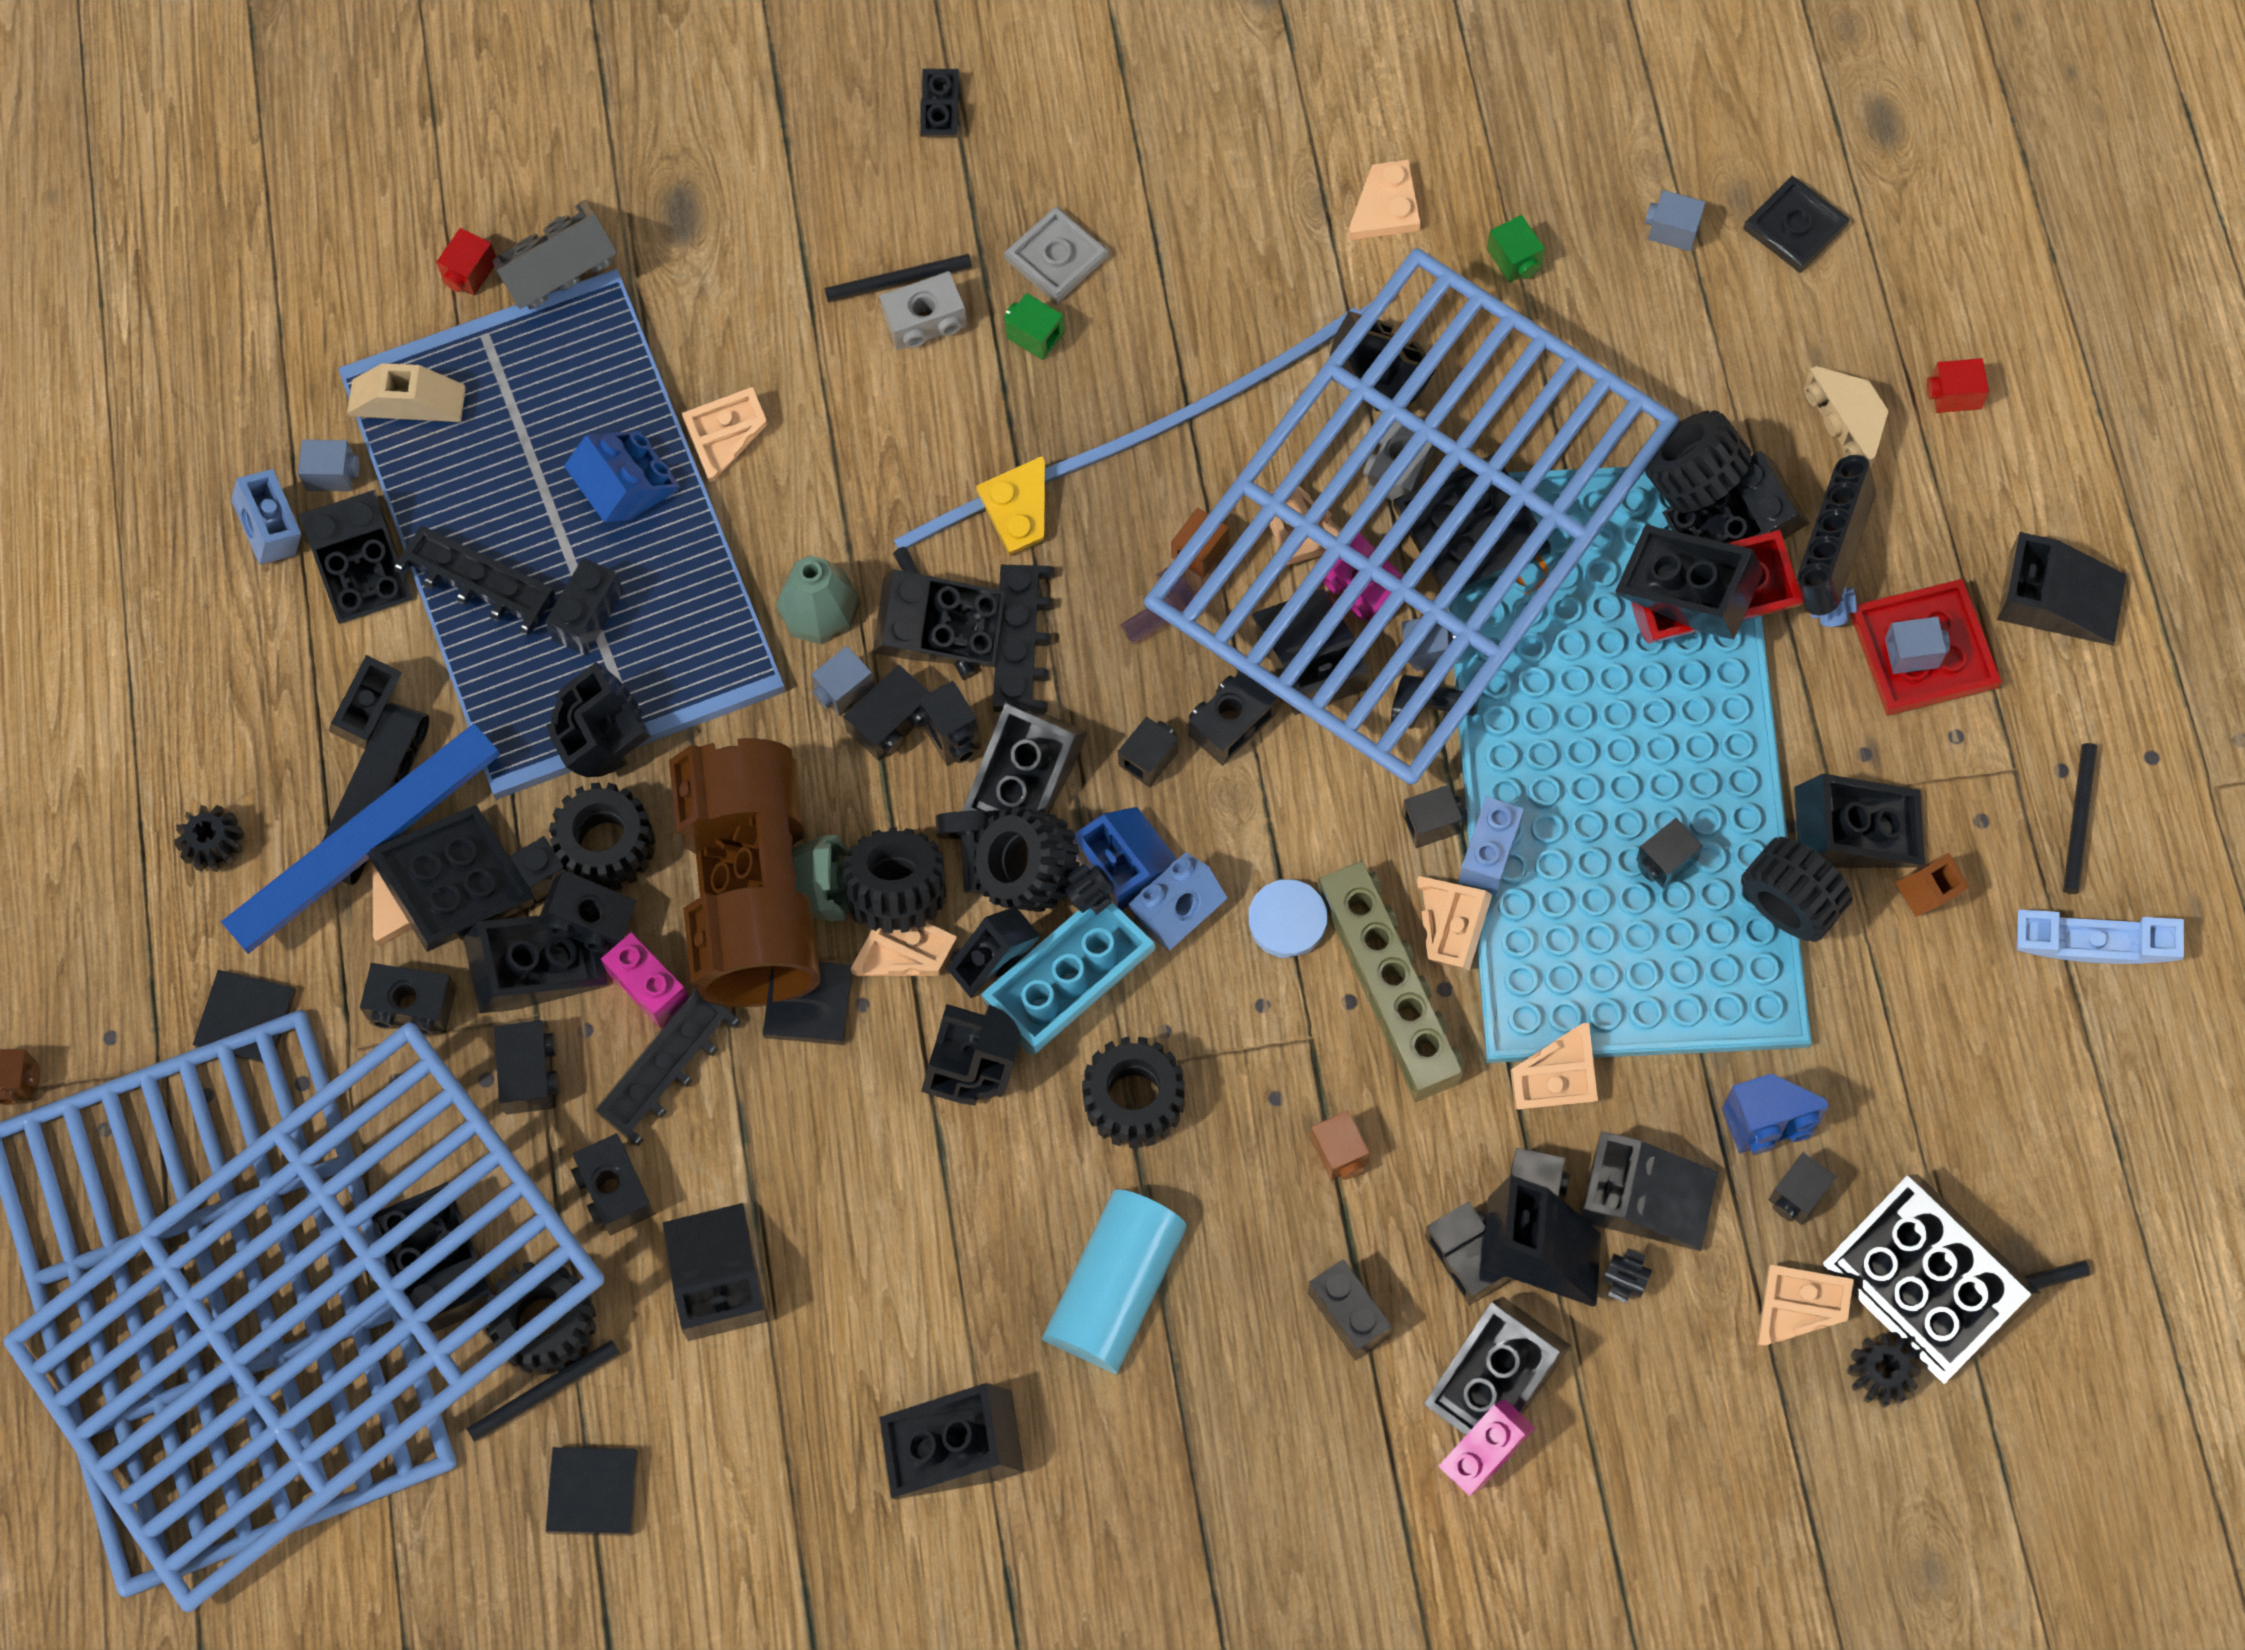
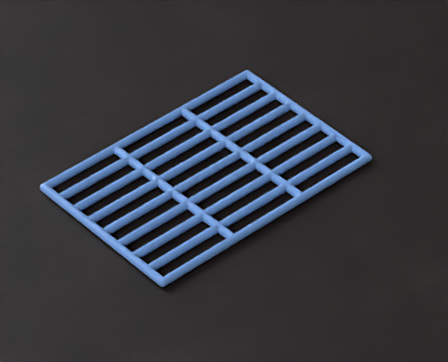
M1415 248L1405 258L1145 597L1144 604L1146 608L1407 784H1416L1680 422L1679 416L1419 248ZM1421 267L1437 278L1362 378L1360 379L1342 367L1415 270ZM1450 287L1469 298L1393 399L1373 388ZM1481 307L1500 318V321L1425 420L1405 409ZM1513 328L1517 329L1532 339V341L1458 440L1454 441L1437 430ZM1544 349H1548L1563 359V363L1490 461L1486 462L1469 449ZM1577 369L1594 379L1596 381L1523 481L1518 483L1503 473L1502 469ZM1332 379L1351 391L1273 494L1254 483L1255 479ZM1609 390L1613 391L1628 401L1627 405L1552 505L1535 494V489ZM1363 400H1365L1383 413L1305 515H1302L1287 505V500ZM1642 410L1659 421L1660 424L1584 526L1567 515L1566 512ZM1397 421L1414 432V435L1337 537H1335L1317 524L1394 422ZM1427 442L1446 453V456L1369 558L1349 546ZM1461 463L1478 474V477L1400 580L1383 569V564L1457 465ZM1493 484L1511 497L1434 601L1430 600L1415 590V586L1490 485ZM1243 495L1262 506V509L1183 612H1180L1163 600ZM1523 505L1542 516L1543 519L1467 622H1463L1448 612L1447 608ZM1277 516L1295 529L1216 633L1213 634L1195 621L1274 517ZM1557 526L1574 537V542L1500 643L1496 644L1479 632ZM1307 537L1325 548V553L1248 655H1244L1229 645V640ZM1342 559L1359 572L1278 678L1260 666L1261 662L1337 561ZM1371 580L1375 581L1390 591L1391 594L1314 697L1309 699L1292 686ZM1405 601L1423 613V616L1346 720L1342 721L1327 711L1325 707ZM1438 623L1456 635V637L1376 744L1357 730L1435 624ZM1471 645L1489 658L1410 766L1391 754V750L1466 648Z
M304 1010L294 1011L0 1122V1196L35 1313L50 1302L46 1285L69 1277L70 1284H73L85 1274V1270L96 1266L134 1236L131 1235L120 1240L118 1238L79 1109L103 1101L140 1225L143 1229L156 1219V1215L118 1095L141 1086L178 1202L191 1191V1187L157 1080L180 1072L212 1174H214L226 1164V1160L196 1065L219 1058L248 1147L260 1138L261 1134L233 1050L257 1042L282 1120L296 1108L272 1039L273 1035L295 1029L316 1093L330 1083L309 1016ZM336 1099L322 1109L329 1131L343 1121ZM60 1116H64L103 1244L102 1247L81 1255L78 1251L40 1125ZM300 1126L290 1135L303 1152L308 1148L302 1126ZM23 1130L26 1133L64 1260L40 1270L2 1143V1138ZM349 1137L335 1147L338 1157L315 1166L312 1165L323 1180L336 1175L356 1159ZM267 1153L253 1163L259 1185L274 1175ZM299 1176L265 1202L272 1224L286 1214L281 1198L282 1195L303 1187L307 1197L312 1194ZM362 1176L348 1186L354 1208L369 1198ZM231 1180L218 1191L220 1202L199 1210L197 1208L158 1237V1240L165 1248L164 1240L187 1232L190 1241L204 1230L203 1225L214 1222L256 1188L236 1195ZM322 1207L313 1213L319 1235L321 1236L334 1224ZM369 1218L360 1225L364 1238L371 1246L379 1239L372 1218ZM243 1219L230 1230L237 1252L251 1242L245 1220ZM292 1231L278 1241L284 1263L299 1253ZM340 1242L326 1252L333 1275L347 1265ZM209 1247L195 1257L201 1279L216 1269ZM385 1255L380 1260L383 1262L385 1267L393 1276V1273L391 1271V1268ZM257 1258L243 1268L249 1291H251L264 1280ZM126 1263L112 1273L118 1296L133 1285ZM305 1269L290 1280L297 1303L312 1292ZM167 1281L159 1285L165 1306L168 1307L178 1297ZM353 1281L338 1292L346 1315L360 1304ZM222 1286L207 1296L214 1319L228 1309ZM91 1291L76 1302L82 1324L97 1313ZM270 1298L255 1308L262 1331L276 1321ZM137 1302L124 1313L130 1336L145 1325L139 1303ZM389 1302L343 1339L353 1336L358 1354L360 1355L373 1344L369 1329L390 1321L393 1322L395 1327L403 1320ZM318 1309L303 1320L308 1336L284 1344L281 1337L268 1347V1351L261 1353L246 1365L251 1373L255 1374L274 1367L276 1371L328 1330L330 1327L323 1328ZM183 1315L172 1324L178 1347H180L193 1336L187 1315ZM55 1319L40 1330L46 1352L61 1342ZM233 1325L224 1334L234 1349L238 1351L241 1346ZM103 1330L88 1341L94 1364L109 1353ZM412 1334L400 1344L407 1367L421 1357L416 1338ZM151 1342L136 1352L142 1375L157 1365ZM330 1349L316 1360L323 1383L338 1372ZM196 1354L184 1364L188 1382L165 1390L163 1382H161L148 1392L149 1397L135 1402L95 1435L114 1428L118 1444H120L133 1433L131 1421L152 1413L154 1415L158 1414L206 1376L199 1354ZM67 1358L52 1369L58 1392L73 1381ZM378 1361L365 1371L372 1395L386 1385ZM115 1370L100 1380L107 1404L121 1393ZM425 1374L413 1384L420 1407L435 1397L428 1374ZM233 1376L219 1386L222 1387L234 1382L239 1399L245 1395ZM295 1377L280 1388L287 1411L302 1400ZM342 1389L329 1400L337 1424L351 1412L344 1390ZM211 1393L196 1404L203 1427L218 1416ZM78 1398L67 1408L80 1425L85 1419ZM391 1401L378 1412L385 1436L400 1425ZM253 1409L245 1416L251 1439L266 1429L265 1422L256 1409ZM441 1414L427 1424L437 1458L413 1467L406 1442H404L391 1453L397 1474L373 1482L369 1470L355 1481L356 1490L334 1498L293 1532L453 1470L457 1461ZM308 1417L293 1428L295 1436L304 1449L315 1441ZM175 1422L160 1433L167 1456L182 1445ZM357 1430L342 1440L349 1464H351L364 1453ZM224 1434L209 1444L211 1455L217 1468L230 1457ZM272 1446L257 1457L264 1480L279 1470ZM138 1450L124 1461L130 1484H133L145 1474ZM77 1454L118 1594L126 1598L163 1584L164 1582L155 1569L131 1577L110 1503ZM320 1458L315 1462V1464L328 1482ZM187 1462L172 1473L179 1497L194 1486ZM236 1474L221 1485L228 1509L243 1498ZM285 1486L270 1498L277 1521L253 1530L248 1515L234 1526L236 1537L216 1545L211 1544L178 1571L181 1576L238 1554L292 1511ZM151 1491L136 1502L139 1514L145 1524L158 1514ZM200 1503L185 1514L192 1538L207 1527ZM162 1532L156 1537V1540L169 1557L170 1552Z
M408 1022L5 1336L3 1343L180 1608L185 1612H191L602 1286L604 1276L417 1025ZM409 1042L421 1060L302 1152L290 1134ZM432 1073L444 1090L325 1183L312 1165L428 1074ZM454 1103L467 1121L347 1214L335 1196ZM477 1134L490 1152L370 1246L358 1227ZM277 1145L289 1163L176 1252L169 1255L158 1240V1237ZM500 1165L513 1183L393 1277L380 1259ZM299 1176L312 1194L195 1286L191 1287L180 1269ZM524 1197L536 1215L416 1309L404 1293V1290L520 1198ZM322 1207L334 1225L214 1319L202 1303V1300ZM547 1228L560 1247L439 1341L427 1325V1322ZM345 1239L357 1257L236 1351L224 1332L337 1243ZM144 1249L156 1267L35 1361L24 1342ZM571 1260L584 1278L463 1374L450 1355L566 1262ZM367 1270L379 1286V1289L262 1382L258 1383L246 1365ZM167 1281L178 1299L57 1393L46 1377V1374L160 1284ZM390 1302L403 1321L281 1416L269 1397ZM188 1312L200 1331L79 1425L67 1406ZM413 1334L426 1353L304 1449L292 1432V1429ZM210 1344L222 1360V1363L101 1458L89 1439ZM437 1367L449 1383V1386L327 1482L315 1462L430 1370ZM233 1376L245 1395L123 1491L111 1471ZM253 1409H256L268 1427L145 1524L133 1504ZM278 1441L291 1460L168 1557L156 1540V1537ZM301 1474L314 1493L194 1589L190 1590L178 1571Z

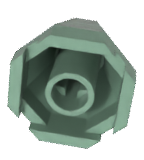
M809 555L795 562L787 574L776 603V608L792 637L822 645L830 641L831 636L839 632L842 635L851 630L860 600L844 570L825 559Z
M837 834L817 837L791 849L793 868L797 875L796 891L804 893L811 899L814 918L829 922L845 920L848 915L844 911H849L846 899L842 856H848L847 845Z

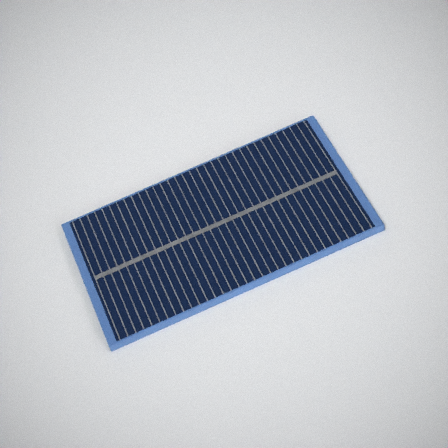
M618 269L581 281L564 291L559 289L546 294L548 300L534 309L529 310L527 306L519 309L517 305L338 368L349 398L352 379L381 363L420 365L465 385L466 391L461 422L356 417L404 550L420 525L554 589V598L532 633L527 636L520 633L523 619L505 612L502 619L497 622L490 618L494 605L473 596L469 603L464 606L457 602L460 589L441 580L433 590L424 587V581L428 574L410 566L468 727L474 723L500 753L498 758L484 768L496 800L572 772L565 767L549 736L546 724L551 723L552 711L558 701L555 695L567 683L596 662L619 679L641 708L642 713L640 717L651 737L639 746L786 692ZM640 431L649 440L651 447L661 461L669 467L672 476L678 482L680 488L677 492L632 520L604 522L564 465L586 434ZM582 558L617 572L623 589L622 596L587 656L553 641L545 623Z

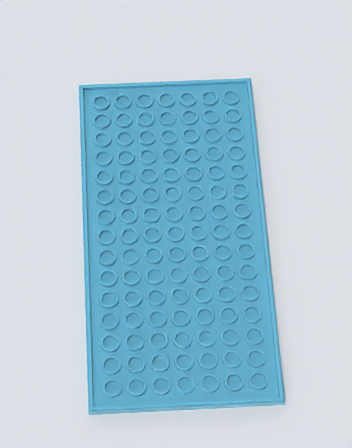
M1628 467L1599 468L1566 514L1585 526ZM1579 469L1549 470L1534 493L1553 505ZM1529 471L1507 473L1512 479L1521 483ZM1645 471L1483 691L1478 702L1477 714L1475 716L1466 715L1458 726L1468 847L1486 796L1524 808L1521 824L1497 895H1492L1477 944L1486 1063L1524 1061L1582 1023H1589L1593 1058L1810 1048L1812 1044L1800 940L1784 932L1766 919L1749 900L1741 884L1742 874L1773 838H1788L1762 616L1742 620L1734 640L1700 631L1651 644L1644 640L1635 620L1631 601L1618 596L1615 591L1645 524L1671 530L1662 514L1663 511L1671 506L1646 476ZM1529 509L1539 524L1543 517ZM1557 526L1547 538L1551 545L1550 552L1541 556L1548 567L1547 577L1575 540L1574 537ZM1536 559L1530 561L1520 575L1526 586L1520 585L1516 581L1479 631L1496 644L1500 643L1539 588L1534 591L1532 590L1537 587L1539 581L1547 578ZM1500 576L1457 595L1448 607L1449 612L1466 623ZM1471 645L1460 656L1461 663L1453 666L1455 690L1465 691L1489 658ZM1677 818L1703 845V849L1697 862L1662 889L1656 881L1651 882L1643 876L1638 868L1636 858L1642 844L1673 819Z

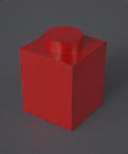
M459 228L436 263L442 276V281L447 287L456 292L463 290L475 296L495 267L492 259L496 255L491 242Z
M1983 358L1937 362L1932 376L1927 378L1926 385L1929 400L1934 399L1936 413L1982 409L1989 393Z

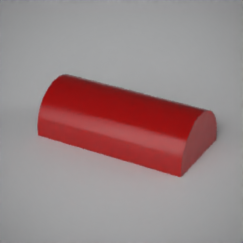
M1781 530L1728 543L1753 549L1764 572L1743 620L1802 605L1803 600ZM1631 601L1638 628L1648 644L1699 632Z

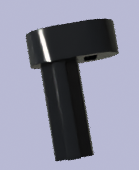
M1402 675L1392 706L1391 723L1422 683L1423 677ZM1438 686L1424 707L1449 712L1464 691ZM1480 697L1467 715L1475 716L1477 714ZM1419 714L1410 724L1409 729L1415 727Z
M958 811L941 813L935 816L936 837L962 840L964 893H981L980 887L982 884L976 883L973 876L977 871L976 867H972V858H976V850H973L975 841L979 842L981 838L979 832L982 826H989L988 819L990 818V813L987 811Z

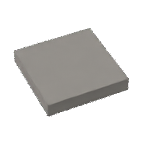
M1057 206L1004 252V259L1056 304L1109 257V250Z

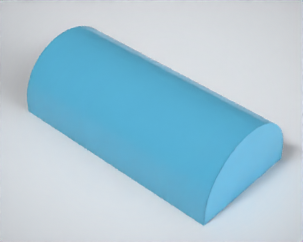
M1113 902L1097 915L1092 908H1089L1084 913L1078 910L987 988L981 996L987 1008L989 1004L999 1008L1015 1021L1020 1031V1046L1028 1053L1035 1055L1154 952L1155 943Z
M1122 1189L1113 1190L1042 1336V1341L1117 1375L1187 1229L1185 1221L1167 1207L1145 1196Z

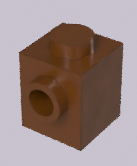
M0 1049V1104L15 1105L18 1100H32L33 1088L37 1087L40 1082L39 1064L25 1049Z

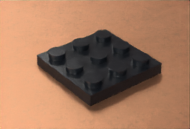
M1494 454L1483 458V460L1489 462ZM1467 467L1452 472L1410 528L1408 533L1420 553L1476 480L1478 474ZM1503 468L1502 472L1509 476L1506 469ZM1493 484L1490 485L1429 567L1441 590L1511 497ZM1422 487L1394 499L1393 507L1399 517ZM1523 505L1458 595L1503 573L1538 525L1528 507ZM1547 539L1532 560L1550 552L1551 545Z
M477 805L370 849L369 858L426 952L467 935L476 922L503 919L533 906L534 896Z

